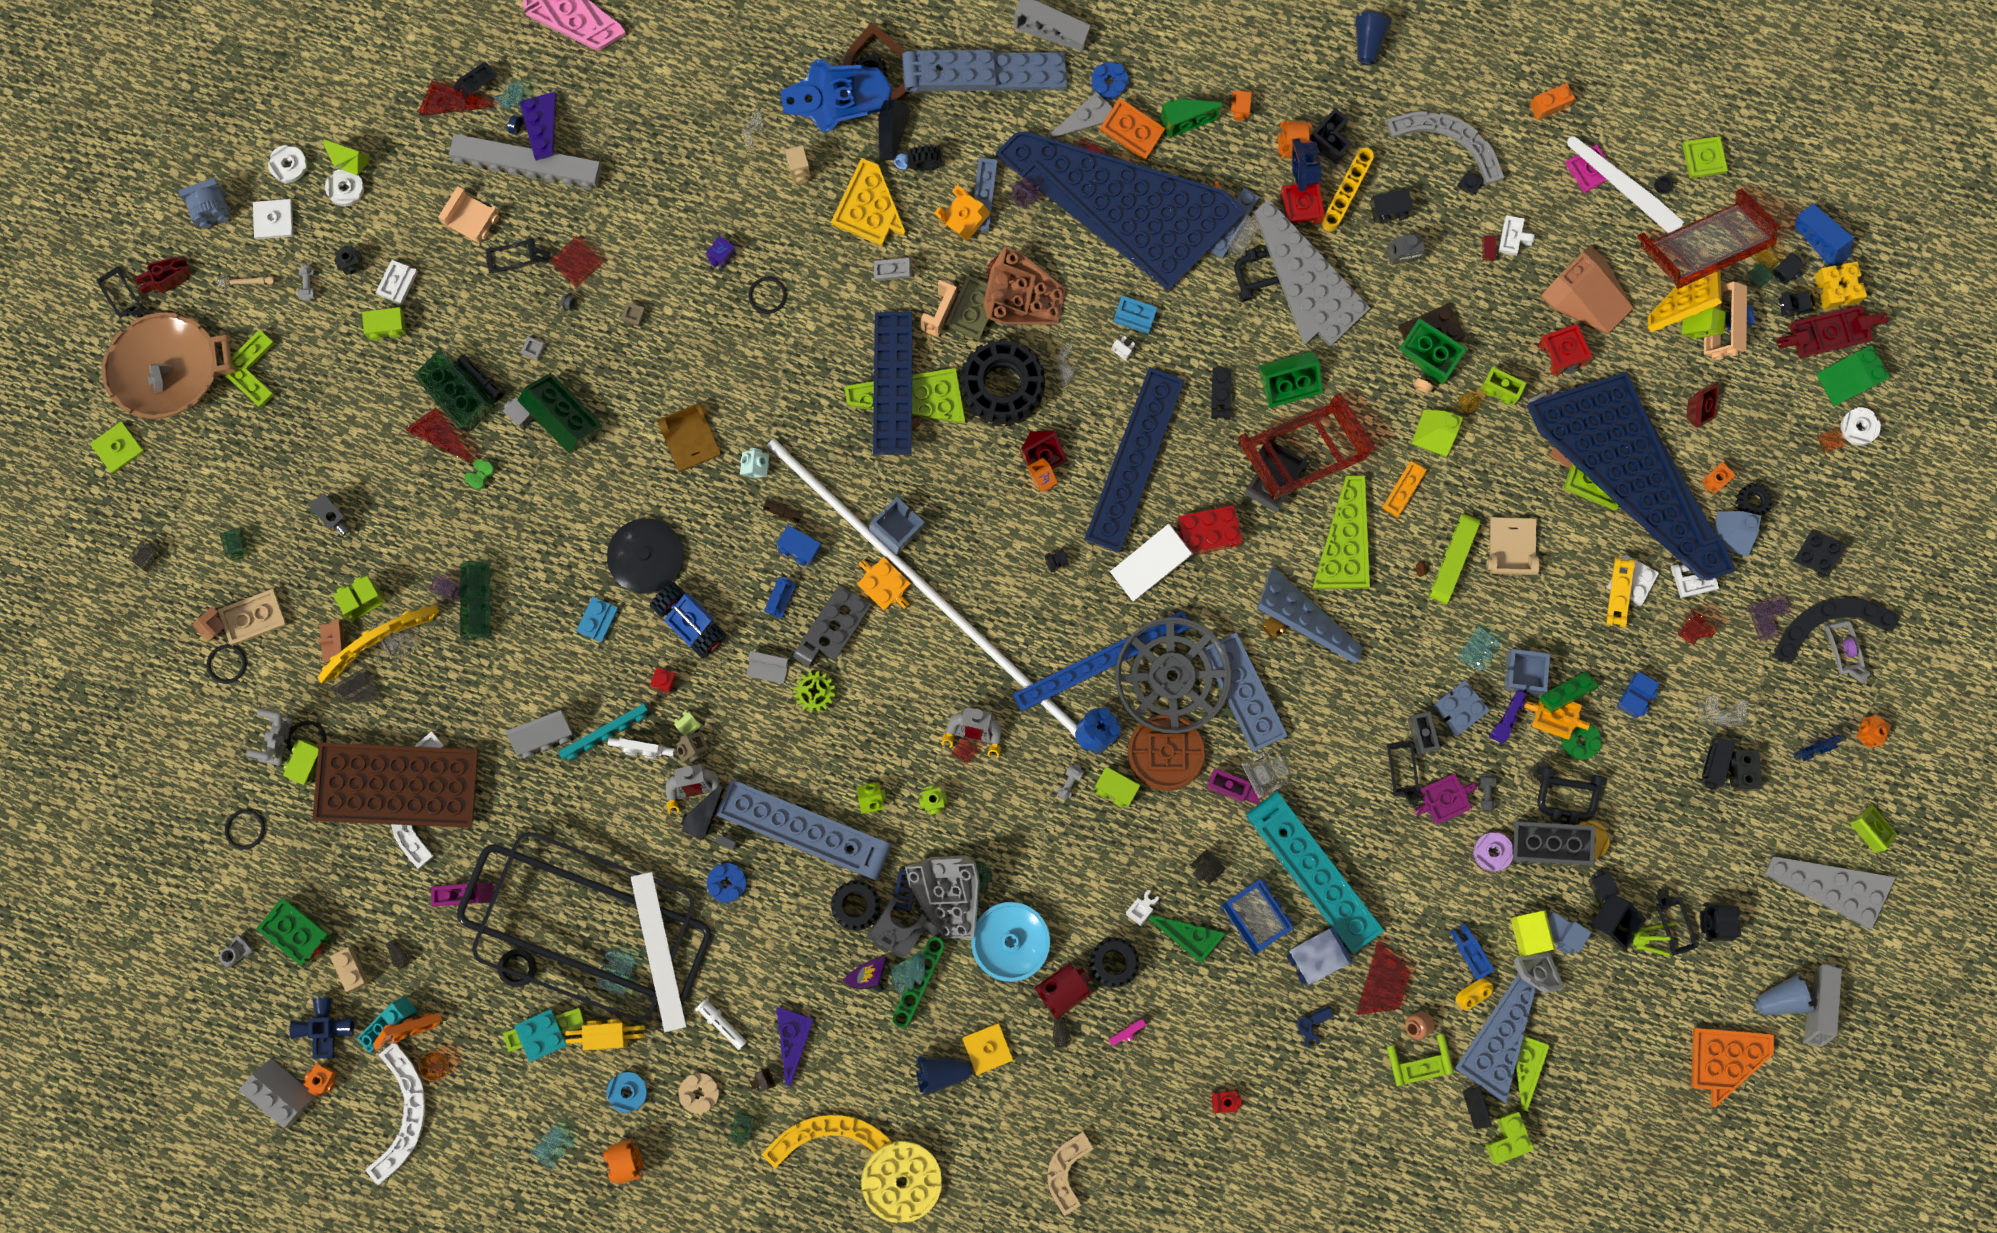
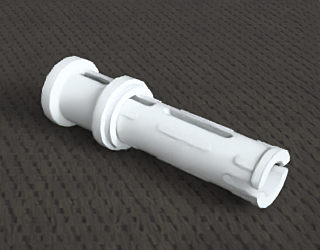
M707 997L695 1011L700 1012L707 1019L708 1024H713L737 1050H740L747 1043V1040L721 1016V1010H717Z

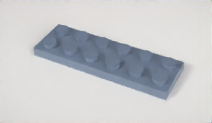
M1237 632L1219 640L1226 651L1231 670V683L1226 701L1252 753L1287 737L1288 735ZM1211 644L1202 648L1209 659L1211 669L1223 670V664L1215 646ZM1216 678L1222 691L1224 678Z

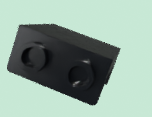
M1270 433L1250 469L1290 491L1293 485L1297 486L1302 478L1299 473H1304L1310 464L1307 462L1310 455L1306 454L1304 458L1295 455L1274 443L1277 436Z

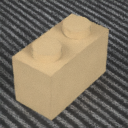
M803 145L786 149L785 154L792 182L797 184L806 183L811 177Z
M347 947L330 956L346 992L352 993L370 984L354 948Z

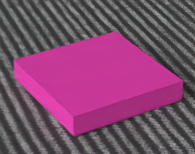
M1598 144L1591 147L1592 150L1607 160ZM1580 155L1565 162L1584 194L1608 181Z

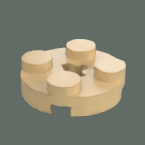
M704 1073L689 1075L683 1080L679 1088L680 1103L686 1110L692 1113L700 1114L709 1111L716 1105L719 1098L717 1083L711 1076ZM700 1087L704 1096L696 1099V1095L693 1092Z

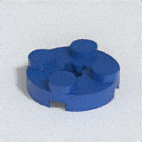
M1113 62L1098 65L1092 74V88L1102 98H1118L1128 86L1127 72L1121 64ZM1108 77H1111L1115 80L1112 81L1111 85H1109L1108 82H1105V80Z
M723 863L715 866L707 878L708 891L719 902H733L740 898L746 889L745 875L734 864ZM726 877L732 882V885L728 886L727 889L724 888L723 884H720Z

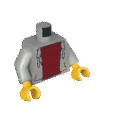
M966 707L962 712L951 716L946 729L947 733L942 737V746L945 741H949V748H951L954 740L953 735L955 734L960 737L992 743L988 756L990 757L992 751L997 754L996 758L999 757L1001 747L998 744H1000L1001 726L993 719L992 713Z
M702 764L675 769L674 776L666 782L667 800H669L666 804L668 814H670L671 808H676L677 813H679L678 802L675 799L707 794L720 785L717 774L706 769Z

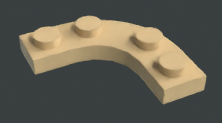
M1084 1132L1079 1133L1061 1145L1051 1158L1048 1167L1047 1180L1049 1190L1064 1216L1081 1206L1070 1188L1068 1171L1077 1159L1094 1149Z

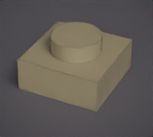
M627 302L621 316V321L639 327L645 313V308Z

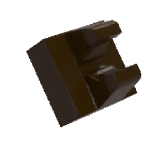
M769 1068L756 1072L755 1076L757 1079L750 1082L752 1089L760 1087L762 1092L776 1086Z

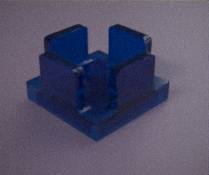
M1300 138L1292 139V173L1298 191H1306V185L1318 184L1321 181V164L1307 165V163L1315 161V156L1319 155V148L1316 142L1301 143Z

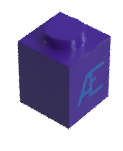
M719 236L706 252L707 261L715 268L719 266L723 269L736 253L735 246Z

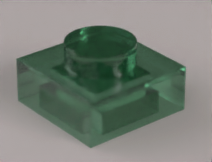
M1762 262L1746 274L1759 289L1774 277L1773 273Z

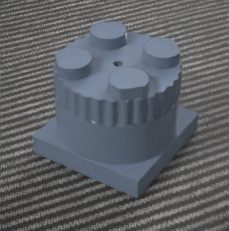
M215 178L178 190L180 197L186 202L193 224L200 225L201 229H207L214 223H225L229 220L230 212L225 200L227 194Z

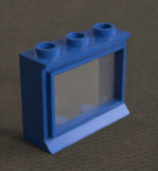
M1260 879L1220 906L1230 918V923L1241 934L1240 937L1243 942H1246L1251 949L1252 955L1257 954L1293 929L1292 919L1288 914L1284 915L1280 909L1282 907L1281 903L1276 897L1273 899L1269 893L1271 891L1270 887L1265 881L1262 882Z

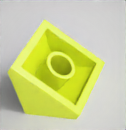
M1546 910L1510 918L1520 957L1556 949Z

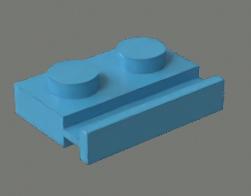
M1122 296L1113 323L1149 334L1157 307Z
M592 597L576 631L603 643L619 608Z

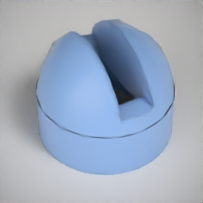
M900 153L897 155L894 163L898 168L904 170L908 167V154Z

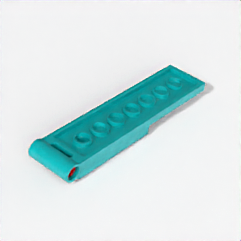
M1277 791L1245 814L1253 828L1302 892H1305L1330 927L1335 929L1340 940L1352 955L1384 931ZM1281 829L1285 830V836L1280 835Z

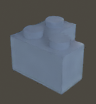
M1555 912L1548 913L1547 917L1554 944L1558 946L1557 950L1565 955L1568 953H1579L1592 932L1575 921L1568 922Z

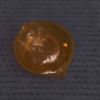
M437 1051L426 1053L418 1061L420 1075L427 1081H439L452 1071L447 1058Z

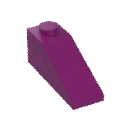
M477 883L468 904L490 903L493 897V883ZM468 884L431 887L432 907L459 905Z

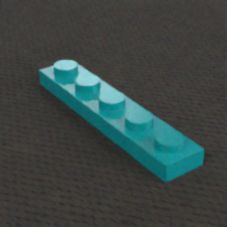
M643 703L558 751L561 759L571 761L577 758L579 752L593 749L596 746L595 743L600 740L602 742L607 741L609 737H613L612 734L616 731L623 732L630 727V723L643 721L647 718L646 714L649 711Z

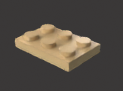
M274 589L218 609L231 646L287 626Z

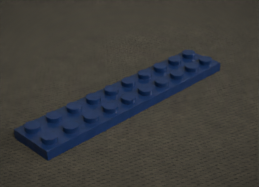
M1149 367L1084 541L1120 554L1184 379Z

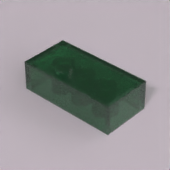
M438 349L413 375L460 430L471 432L496 407L447 351Z

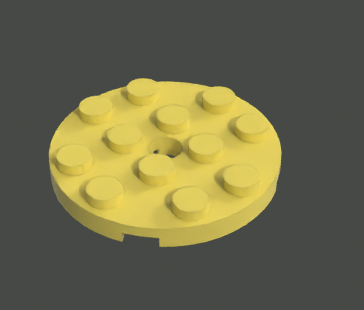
M910 1141L888 1143L877 1149L864 1166L861 1178L863 1196L870 1209L884 1220L894 1223L915 1221L927 1214L939 1198L942 1187L939 1165L933 1155L917 1143ZM906 1177V1185L903 1187L897 1186V1178Z

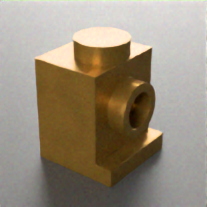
M1272 616L1260 626L1272 641L1277 638V632L1280 635L1288 628L1286 624Z

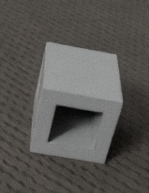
M516 397L513 400H509L504 406V414L522 430L534 418L518 402Z

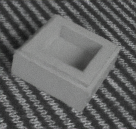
M528 336L520 353L539 361L546 344Z

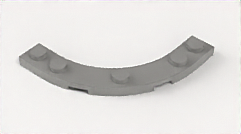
M1427 111L1413 112L1387 119L1386 124L1392 139L1415 132H1435L1446 135L1458 141L1471 153L1477 162L1485 185L1504 179L1500 164L1490 144L1478 134L1475 128L1461 119L1444 113L1435 114L1427 113Z

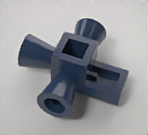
M312 998L316 1018H308V1022L291 1020L289 1026L290 1038L293 1040L308 1036V1039H313L312 1059L334 1058L335 1034L353 1037L354 1019L349 1017L335 1021V1018H329L332 998Z

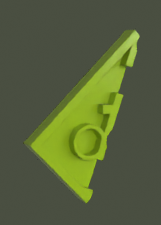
M1523 1036L1516 1063L1521 1107L1523 1111L1527 1112L1550 1045Z

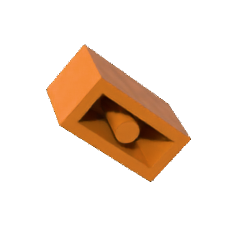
M1566 83L1535 96L1530 103V107L1538 121L1569 108L1574 102L1575 97Z

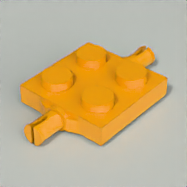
M884 557L873 566L863 559L862 562L866 567L861 562L858 565L866 573L857 585L884 611L896 602L905 610L907 607L902 602L907 606L910 603L902 596L911 583Z
M1526 701L1524 708L1535 711V719L1532 724L1534 728L1567 740L1570 739L1572 731L1576 726L1588 731L1590 723L1579 719L1582 705L1572 702L1550 713L1541 701L1538 704Z

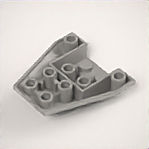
M967 855L931 857L905 866L909 886L927 918L940 925L938 927L940 929L937 934L940 939L974 938L976 935L980 884L976 863Z

